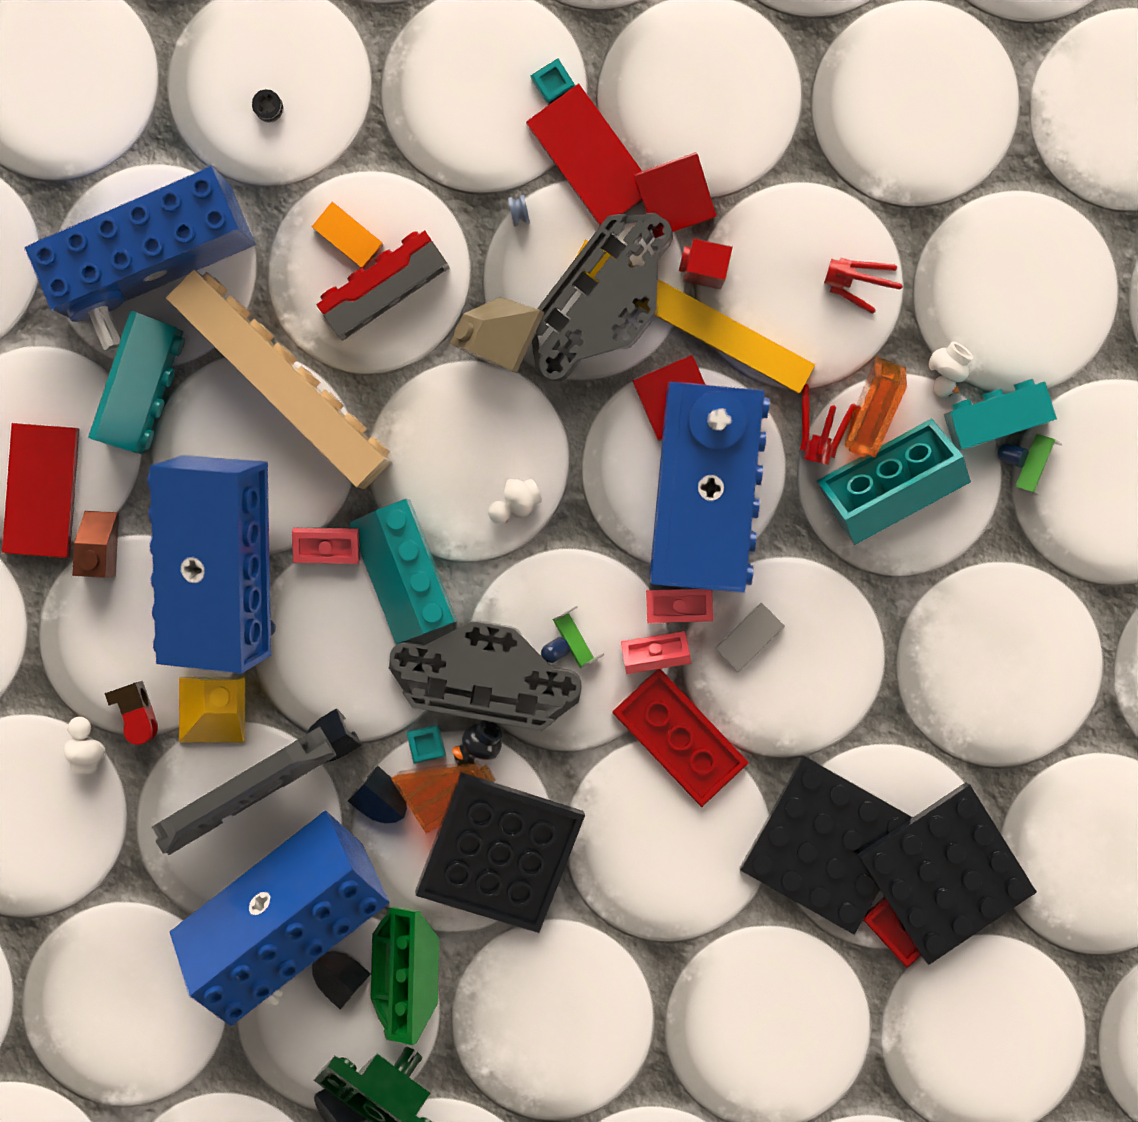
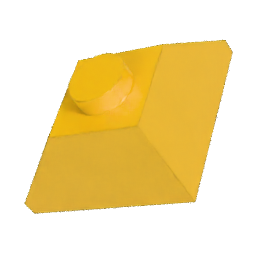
M179 677V742L244 743L245 677Z

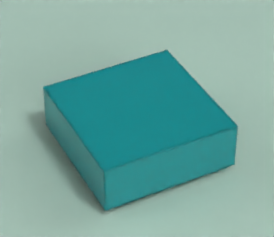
M559 58L530 75L547 105H550L575 86Z
M439 724L406 732L413 764L446 756Z

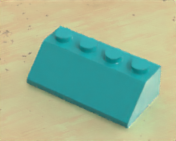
M130 310L88 438L139 454H143L145 449H149L154 437V431L151 430L154 420L160 417L164 408L162 396L165 387H169L174 378L175 370L172 366L175 357L180 356L184 348L185 338L182 337L184 331Z
M932 418L817 480L839 524L854 545L971 483L964 456Z
M406 498L349 523L351 528L359 529L360 553L396 644L457 621L410 499Z

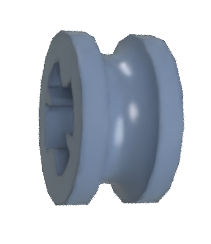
M524 194L520 195L519 199L508 197L514 227L518 226L521 221L530 224Z

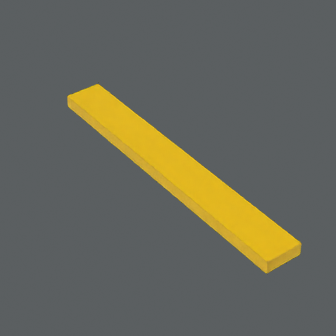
M585 239V241H584L582 247L580 248L578 254L581 252V250L584 248V246L588 243V241H587L586 239ZM606 252L590 274L586 272V274L599 283L594 277L611 255ZM658 279L657 318L793 392L800 394L816 364ZM639 300L636 302L635 306L646 312L650 311L647 305L649 300H646L644 303Z

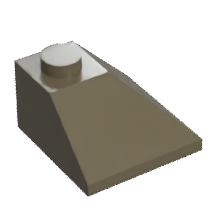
M502 297L496 298L464 313L460 323L456 326L450 344L477 359L517 373L545 312Z

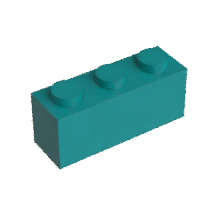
M1033 379L1014 384L1015 391L1004 395L1002 389L983 394L984 401L972 404L970 399L951 404L953 411L945 413L944 418L952 443L958 450H962L1056 420L1057 417L1046 382L1035 384Z

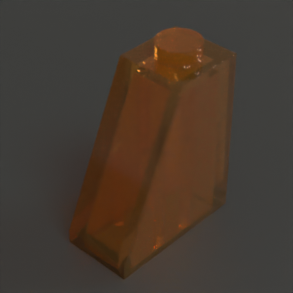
M875 356L845 434V446L853 454L861 457L870 455L876 458L907 388L906 367Z
M478 760L468 764L454 763L403 770L394 774L391 779L427 834L440 826L460 772L491 782L496 781L492 771L486 764L481 766Z

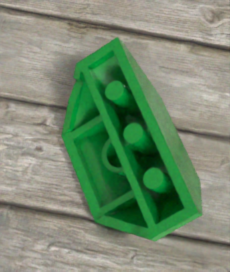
M390 907L386 912L387 915L380 921L372 933L371 1001L379 1021L385 1028L383 1032L386 1039L414 1045L417 1043L438 1005L439 937L420 911Z

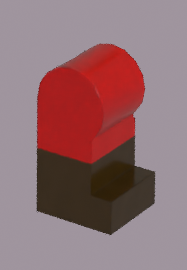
M143 681L104 693L109 706L118 703L125 723L123 728L124 737L128 742L140 745L154 739L158 732V724Z

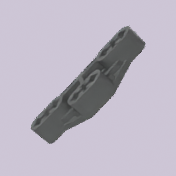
M656 213L627 216V214L607 216L537 309L545 313L533 336L532 348L535 368L545 377L553 381L565 380L583 359L617 349L631 348L652 323L658 313V260L673 240L671 226L665 219ZM635 223L623 239L628 244L627 246L614 237V235L619 236L625 229V224ZM663 227L664 239L656 238L650 245L656 251L654 255L651 256L647 249L642 255V259L645 262L644 265L640 267L636 264L631 268L632 262L630 257L633 254L638 257L644 250L643 246L638 243L643 238L646 245H648L653 238L650 233L651 229L659 230ZM607 252L611 256L594 277L599 281L597 283L586 272L590 274ZM574 287H577L588 297H586L583 294L579 296V298L576 300L573 306L566 313V315L569 318H571L569 320L557 309L562 311V309L565 307V305L569 302V300L577 291V289ZM639 300L644 303L646 300H649L647 305L650 311L647 314L645 312L639 313L635 319L637 322L642 323L638 330L632 323L627 329L630 337L627 340L621 338L617 342L616 328L624 329L630 322L628 319L623 318L628 311L629 315L633 318L638 311L635 306L636 302ZM546 323H548L555 330H557L559 334L553 330L550 336L540 347L538 336H542L546 332V330L549 328V326L546 325ZM582 332L580 338L584 341L581 346L575 344L568 351L576 355L571 361L565 355L560 362L563 370L551 373L552 366L549 364L552 359L558 361L564 354L557 350L558 347L561 345L567 350L572 344L569 336L572 333L578 335Z
M472 621L428 644L404 641L395 645L390 652L388 669H390L403 689L402 693L412 708L542 731L555 722L558 717L579 703L582 688L579 675L572 670L550 666L522 636L521 632L512 626ZM475 627L480 628V634L490 636V628L499 629L494 637L504 638L507 633H511L512 639L517 641V645H512L510 650H505L503 643L494 642L493 647L495 650L485 647L490 643L489 640H479L477 645L472 644L473 639L468 637L467 633L474 631ZM408 648L410 655L419 657L422 655L420 649H425L428 652L423 658L433 659L437 654H441V660L446 662V666H442L437 671L435 670V664L425 662L422 664L423 670L416 669L421 661L411 660L404 665L403 659L398 657V653ZM533 671L539 672V678L549 680L550 675L548 672L558 673L553 681L564 682L565 677L572 678L571 683L576 685V689H570L569 694L562 693L563 687L553 685V693L544 692L548 684L538 683L536 688H532L531 682L526 680V676H531ZM428 677H430L428 694H425L426 689L416 687L411 689L406 680L427 683ZM473 685H475L472 703L470 702L471 697L445 693L446 687L472 691ZM521 693L518 711H516L517 705L490 701L491 695L518 699V694ZM537 696V703L560 707L551 715L547 711L536 709L534 714Z
M318 727L152 826L158 837L155 841L162 853H167L169 856L223 823L222 819L229 815L233 817L281 787H285L332 759L337 754L322 729Z

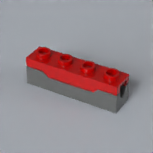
M425 230L420 234L418 231L410 233L401 241L403 244L401 247L393 252L390 249L384 251L374 259L376 264L367 270H364V268L356 270L348 276V283L339 289L336 286L332 287L320 296L322 301L317 303L316 306L324 314L323 316L339 339L344 341L450 268Z

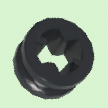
M268 89L260 90L252 99L253 111L262 121L274 122L281 117L284 106L276 92ZM270 98L274 99L272 104L275 109L271 113L266 110V113H262L263 107L261 102L264 99L270 102Z

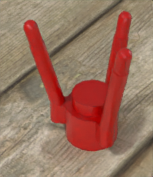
M841 257L840 260L831 259L824 284L831 286V293L846 298L872 314L876 312L873 306L843 289V287L850 288L853 279L898 290L903 287L901 283L855 272V268L896 271L898 267L895 264L852 261Z
M808 384L804 385L802 389V441L799 449L805 451L803 459L829 465L831 457L835 458L837 447L856 409V404L852 403L833 441L828 437L836 411V406L831 405L822 435L813 434L812 439L809 440Z

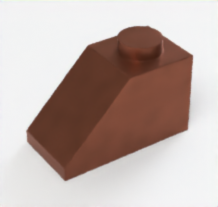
M84 512L74 541L72 576L116 577L119 512Z

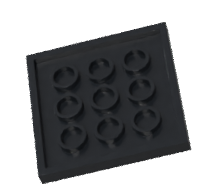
M803 755L739 869L855 935L880 891L857 854L913 817Z
M460 772L417 884L415 895L540 933L585 818V813L580 809Z
M967 782L857 854L921 957L928 965L1037 893L973 788Z

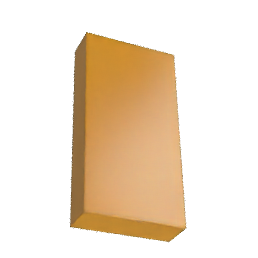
M334 202L329 204L311 226L360 268H365L384 245Z

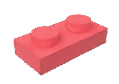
M293 528V563L359 564V529Z
M710 589L646 590L647 623L713 621L712 590Z
M685 631L621 641L626 674L691 664Z

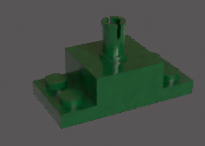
M405 1047L394 1065L379 1054H376L359 1072L356 1071L357 1067L350 1060L344 1057L339 1059L337 1056H334L313 1080L369 1122H432L425 1117L419 1118L416 1116L430 1095V1092L410 1078L422 1060V1056L417 1052L408 1062V1059L415 1051L413 1048Z

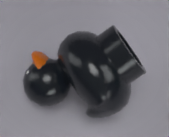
M484 720L478 725L469 727L463 733L462 744L455 746L452 750L455 762L460 766H470L475 761V758L483 760L495 759L502 747V731L500 727L494 722Z

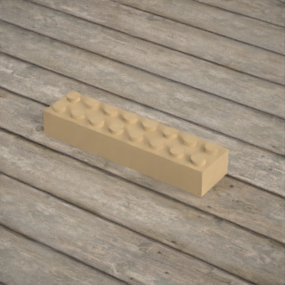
M193 269L166 299L357 488L366 489L392 463L387 457L390 453L387 447L373 436L369 439L364 434L367 428L354 415L352 416L349 412L344 415L340 411L344 405L326 389L321 392L317 388L321 382L303 366L297 368L294 363L298 359L280 343L277 342L274 345L271 342L274 338L273 334L255 319L250 321L248 317L251 313L238 300H235L231 295L226 298L224 295L228 290L215 277H212L208 272L201 275Z

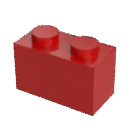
M693 238L691 247L684 246L678 271L684 272L683 282L721 290L726 280L733 247Z

